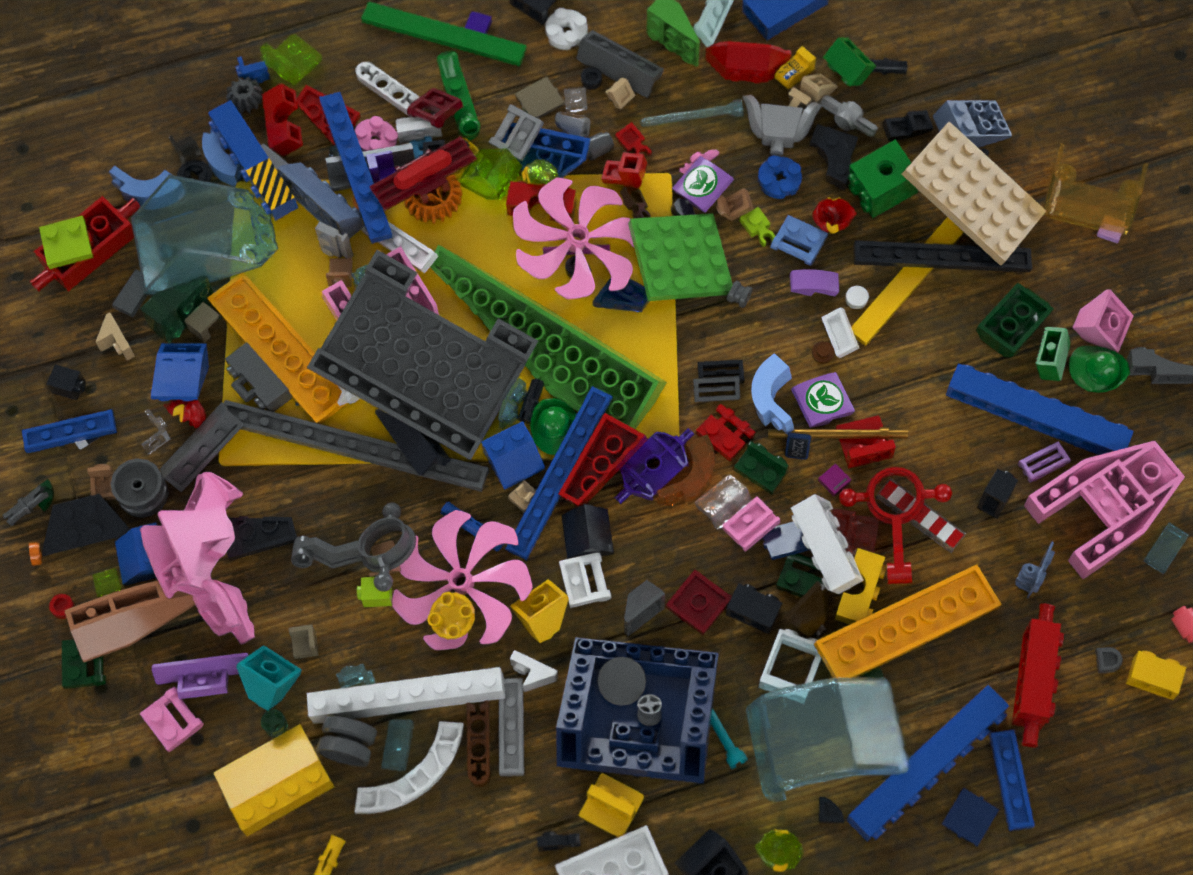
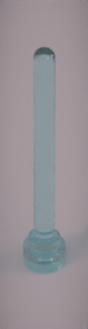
M741 99L732 100V103H728L727 106L642 118L640 124L646 127L725 114L741 117L744 116L743 104Z

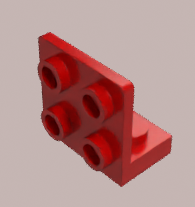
M874 416L837 425L836 429L880 430L883 424L880 416ZM839 439L848 469L891 459L896 449L893 439L888 441L886 439Z

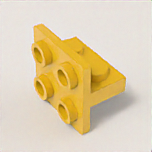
M602 773L596 784H591L587 792V800L579 813V817L617 838L625 835L644 799V795Z

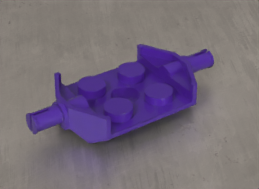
M687 428L679 437L677 435L674 437L665 432L656 431L620 469L624 481V489L614 497L615 500L622 504L630 495H635L653 501V496L685 466L689 467L684 446L694 436V433ZM650 459H658L660 465L656 469L648 468L647 463Z

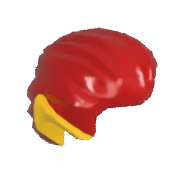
M830 197L825 200L823 199L812 212V218L821 230L832 234L846 229L857 215L854 208L840 197L836 199Z
M198 399L192 401L170 400L163 405L172 416L178 415L180 422L189 421V426H194V428H198L206 420L205 410Z

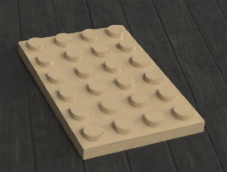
M948 122L902 173L912 185L1000 266L1009 258L1046 212L1040 204L951 122Z

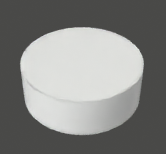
M853 286L848 289L845 300L850 308L862 309L866 306L869 295L865 288Z

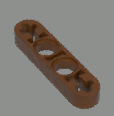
M488 700L482 701L484 704L480 705L481 715H476L474 704L467 703L468 778L477 787L488 784L491 777L490 704ZM476 721L485 723V729L480 733H475L472 730V725ZM483 745L486 748L484 755L481 757L474 756L472 754L474 746ZM472 762L481 763V770L483 773H486L479 781L473 776V774L477 773V764H472Z

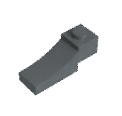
M1137 347L1131 349L1126 358L1129 364V375H1151V384H1193L1192 365L1180 364L1162 358L1155 354L1154 349Z

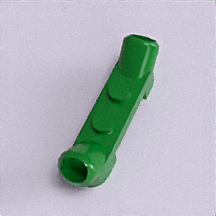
M454 51L440 53L436 59L443 88L446 93L461 99L463 107L453 115L458 134L467 140H473L478 136L481 125L464 79L458 55Z

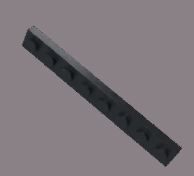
M856 240L853 243L854 265L1030 272L1032 270L1031 248H1016L1000 266L980 246Z

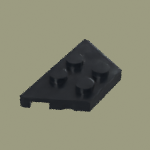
M101 494L56 504L52 507L42 556L122 537L131 528L124 523Z

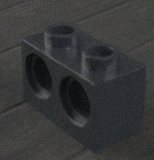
M997 469L985 488L977 508L998 519L1011 497L1018 480L1010 472Z

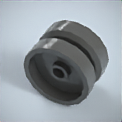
M132 459L121 464L113 473L110 483L112 493L123 510L133 517L144 518L159 512L166 504L169 495L168 484L155 464L145 459Z
M327 716L322 727V731L326 736L319 739L316 747L317 754L329 760L347 765L367 766L371 751L366 746L374 744L377 730L370 725L353 719Z

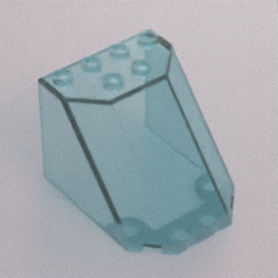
M168 175L131 217L144 293L165 297L261 267L278 250L275 231L271 222V214L267 215L262 206H259L253 200L254 196L246 189Z

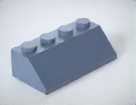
M302 163L281 165L278 168L280 176L294 195L296 201L318 221L339 230L340 235L348 234L349 239L363 228L359 210L355 207L351 208L341 194H335L330 184L325 180L321 181L311 167L306 168Z

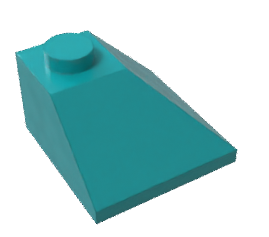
M264 645L244 658L236 666L248 698L267 711L282 701L302 672V669Z

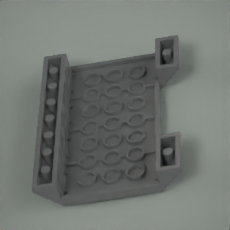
M376 250L365 269L362 280L322 347L317 349L307 369L471 460L497 416L503 401H505L504 398H507L508 391H511V387L526 365L538 340L499 318L486 341L480 339L406 297L417 272Z

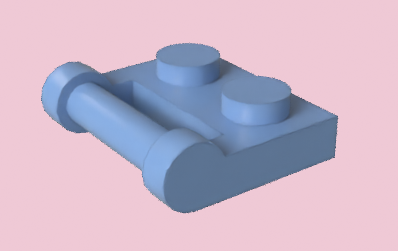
M788 215L777 236L773 239L770 248L786 252L805 261L804 264L811 266L823 246L828 233ZM785 239L795 245H798L806 250H809L810 252L807 253L803 250H800L790 244L783 242V240Z

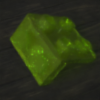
M292 34L276 49L268 43L260 47L263 56L262 60L265 61L266 65L274 69L281 78L287 80L293 86L322 61V55L296 34Z

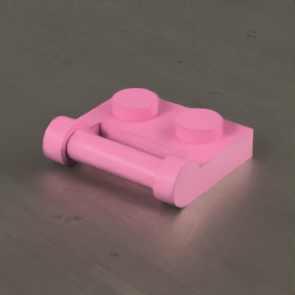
M176 687L170 688L164 696L140 713L168 752H171L204 725L200 718H196L184 701L179 699ZM171 702L188 723L186 728L182 729L166 708Z

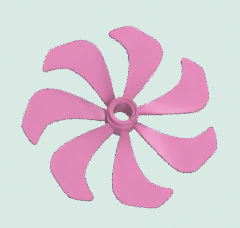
M555 178L542 187L538 195L541 206L567 231L545 226L534 220L529 214L526 201L515 207L513 210V226L515 233L521 239L533 242L565 240L556 249L540 256H531L517 249V264L527 273L537 279L549 278L560 266L569 250L575 253L573 277L568 284L556 287L555 291L566 299L590 296L595 289V283L582 252L587 247L603 262L610 272L611 282L609 291H617L626 287L633 271L631 262L623 256L588 243L589 238L612 237L623 239L634 247L628 225L630 218L622 217L615 219L590 233L586 228L592 216L601 207L623 204L616 191L599 186L586 188L582 193L579 204V224L574 225L563 202V193L573 182L569 179Z
M455 510L438 520L432 529V536L437 547L454 569L449 573L427 563L419 554L418 536H416L414 551L400 565V573L407 579L415 581H448V584L427 596L410 599L396 589L393 594L392 606L407 623L418 625L427 620L433 603L444 592L451 593L454 590L462 595L468 593L479 606L486 620L487 627L480 643H495L499 641L509 627L512 620L511 611L500 601L474 589V582H501L511 585L516 589L520 600L525 601L533 588L532 580L527 566L520 560H510L475 576L471 575L470 572L492 548L500 544H519L515 530L497 522H487L480 527L474 540L466 569L460 568L457 554V533L459 528L471 518V515ZM465 576V583L457 586L458 579ZM468 632L466 635L452 640L439 637L436 633L424 636L423 639L434 650L455 649L465 643Z

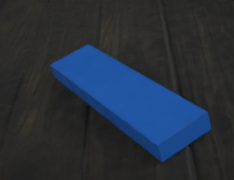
M112 409L22 430L26 453L117 433L115 415Z
M1015 729L991 732L989 737L1008 830L1034 828L1035 825Z

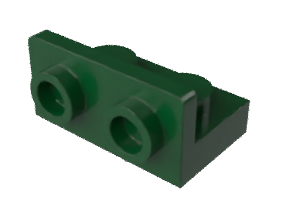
M750 441L747 445V450L734 466V471L773 495L788 474L789 465L782 457L769 453L762 444H755Z

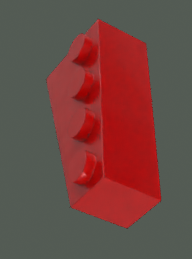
M604 413L558 494L577 507L587 504L648 440L646 435Z

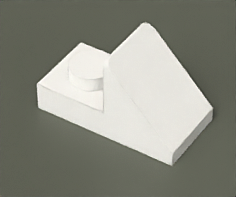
M514 650L510 657L511 665L516 672L523 675L528 673L523 684L524 692L556 682L558 679L557 670Z

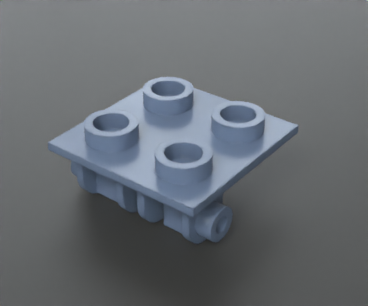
M1054 542L1050 543L1039 567L1031 563L1023 565L1015 580L1018 588L1029 592L1027 595L1028 599L1032 592H1038L1039 587L1044 581L1047 567L1050 565L1055 553L1051 550Z

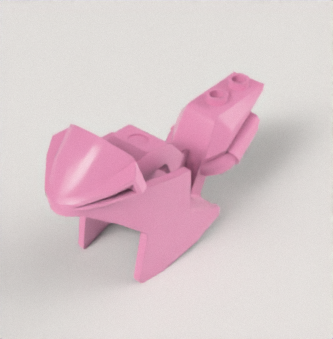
M203 472L198 474L196 478L195 488L184 511H160L158 517L162 526L144 525L140 528L143 546L167 598H171L177 591L193 595L194 603L198 608L197 611L215 634L217 633L218 636H222L232 632L240 644H245L255 636L253 623L249 620L247 613V603L243 599L241 591L237 587L211 579L212 569L235 540L233 525L227 517L226 509L234 500L241 498L243 492L216 474Z

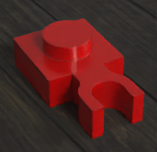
M632 122L614 136L627 153L632 150L635 154H640V152L644 151L648 156L652 153L647 146L642 145L645 137Z

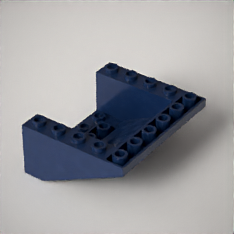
M575 637L556 726L557 767L704 784L718 653ZM616 657H628L641 665L646 675V686L640 698L644 695H655L661 700L662 718L658 724L646 726L639 722V699L632 704L620 706L610 703L603 697L599 691L597 680L599 671L606 662Z

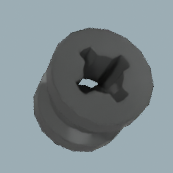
M736 280L729 291L727 301L731 303L736 302L740 307L744 308L751 297L753 288L749 286L744 287L741 282Z
M644 695L638 701V720L646 726L656 725L662 718V702L657 696Z

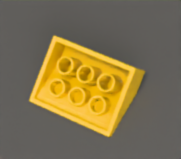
M301 724L214 772L226 801L246 836L253 834L334 788Z

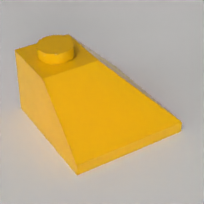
M548 579L533 589L525 601L519 599L511 604L510 607L530 635L539 643H542L552 638L560 630L569 598L566 593Z

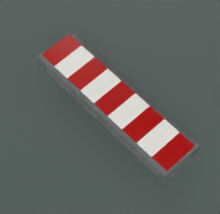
M892 478L887 481L876 495L877 499L897 514L908 511L916 501L915 495ZM924 503L918 516L910 521L912 525L950 553L954 551L966 536L964 531L926 503Z

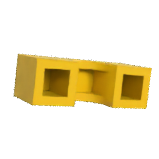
M857 549L854 560L863 579L864 591L857 595L843 592L835 620L853 624L873 613V609H870L869 606L871 600H877L880 587H877L876 584L878 578H884L887 565L883 564L884 556Z

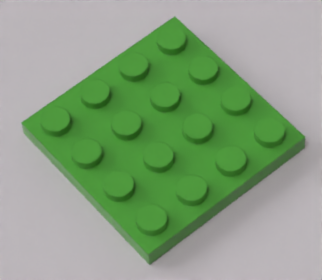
M713 213L630 219L628 225L648 301L729 294L733 284Z

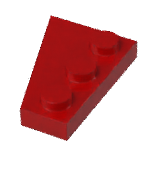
M306 85L297 97L298 108L336 148L319 97L325 96V94ZM346 106L354 128L361 118L360 112Z

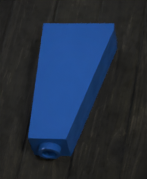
M743 0L742 12L767 41L826 6L828 0Z

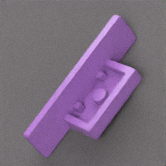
M248 653L153 664L152 672L156 684L178 682L177 694L179 699L224 694L228 692V675L239 674L236 668L237 664L249 655Z

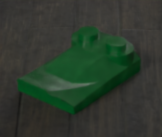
M1017 282L977 326L976 332L984 343L1002 356L1014 357L1019 349L1049 317L1054 308L1032 290L1025 288Z

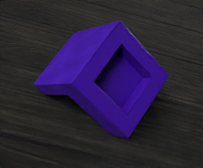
M392 151L366 155L367 166L374 184L395 173Z

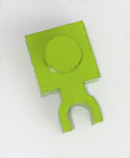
M759 207L740 217V223L751 238L758 235L759 242L763 247L766 246L764 237H769L771 241L775 238L774 233L768 230L770 228L769 220Z

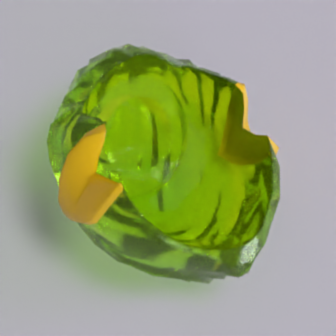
M537 159L527 164L521 173L522 181L526 180L529 183L548 184L553 179L559 178L555 166L544 159Z
M774 829L769 831L755 845V849L765 866L777 872L794 869L804 855L802 844L794 833L788 830Z

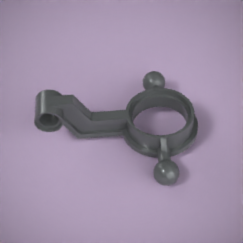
M391 502L383 507L382 513L384 518L368 526L358 541L335 547L316 537H297L293 544L291 562L296 567L307 568L312 564V561L316 560L330 568H336L362 560L368 570L379 573L374 578V586L377 590L385 592L393 585V579L389 571L400 566L410 557L416 546V535L411 527L398 519L401 515L400 506ZM393 531L402 532L400 540L393 548L383 554L370 556L371 547L379 538Z

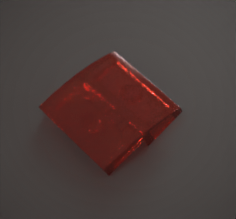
M832 509L833 516L837 517L840 524L836 529L842 533L848 543V547L845 548L846 552L849 551L854 558L858 548L875 553L880 518L856 515L855 511Z

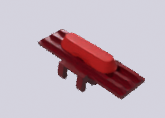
M462 136L433 152L428 149L425 151V154L401 167H395V173L369 186V188L385 211L415 194L419 195L421 203L424 205L429 202L427 193L440 186L443 193L449 191L450 187L446 177L477 161V158Z

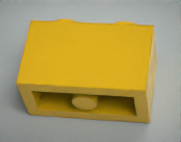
M1138 651L1133 658L1126 684L1174 700L1179 694L1186 667L1173 659L1164 660L1158 658L1156 654L1150 651Z

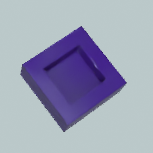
M471 11L465 28L487 34L492 17Z

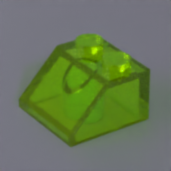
M480 149L476 154L477 161L471 163L460 178V185L487 200H501L507 194L510 181L513 182L518 177V173L523 166L508 149Z

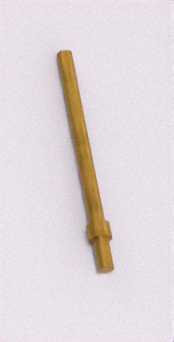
M880 427V430L794 429L791 432L810 435L811 438L886 439V441L889 439H908V430H889V427ZM768 429V438L788 437L782 429Z

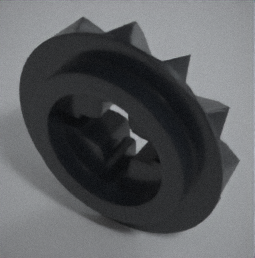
M190 160L184 163L177 172V178L182 182L186 191L192 190L195 193L199 189L204 190L205 186L210 184L212 176L209 165L201 160ZM191 171L193 174L198 175V181L191 177Z

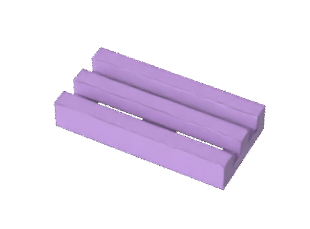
M1058 441L1020 460L1018 466L1022 467V472L1024 475H1027V480L1031 483L1069 464L1071 460ZM1056 449L1058 450V453L1030 467L1027 466V464ZM1060 457L1063 458V459H1061L1060 461H1058V462H1056V463H1054V464H1052V465H1050V466H1048V467H1046V468H1044V469H1042V470H1040V471H1038V472H1036V473H1034V474L1032 473L1033 471H1035V470H1037V469H1039V468H1041V467H1043V466H1045V465H1047V464H1049V463L1055 461L1056 459H1058V458H1060Z

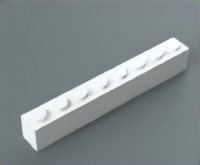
M500 667L307 693L308 717L314 724L324 723L327 716L356 719L506 698L504 677Z

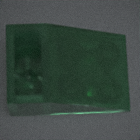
M204 275L155 293L140 309L150 329L170 343L182 334L183 329L187 326L184 320L203 302L208 306L211 305L207 297L214 292L207 276Z

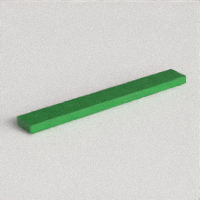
M369 1L361 17L362 23L519 67L527 51V45Z

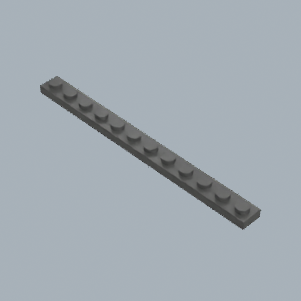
M228 400L224 401L229 411L243 421L244 426L241 430L418 475L395 443ZM450 458L451 461L446 466L433 464L423 475V477L482 492L489 468Z

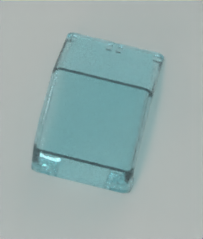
M834 677L781 688L760 695L746 708V714L764 796L770 801L780 802L787 800L785 791L804 785L850 776L900 775L906 773L910 769L907 751L903 749L905 743L901 727L898 726L900 721L896 704L892 702L894 696L891 683L886 678Z

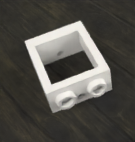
M780 629L758 688L804 705L821 661V657L814 646L817 639H805L793 630L785 629L784 631ZM781 644L815 656L804 688L770 675Z

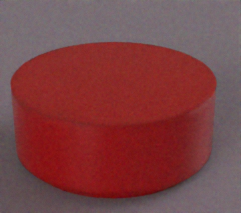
M66 594L54 596L49 603L51 613L59 619L67 618L65 610L75 607L74 601Z

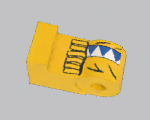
M803 46L796 51V55L787 64L779 68L775 74V79L787 89H791L804 76H807L815 69L816 57Z

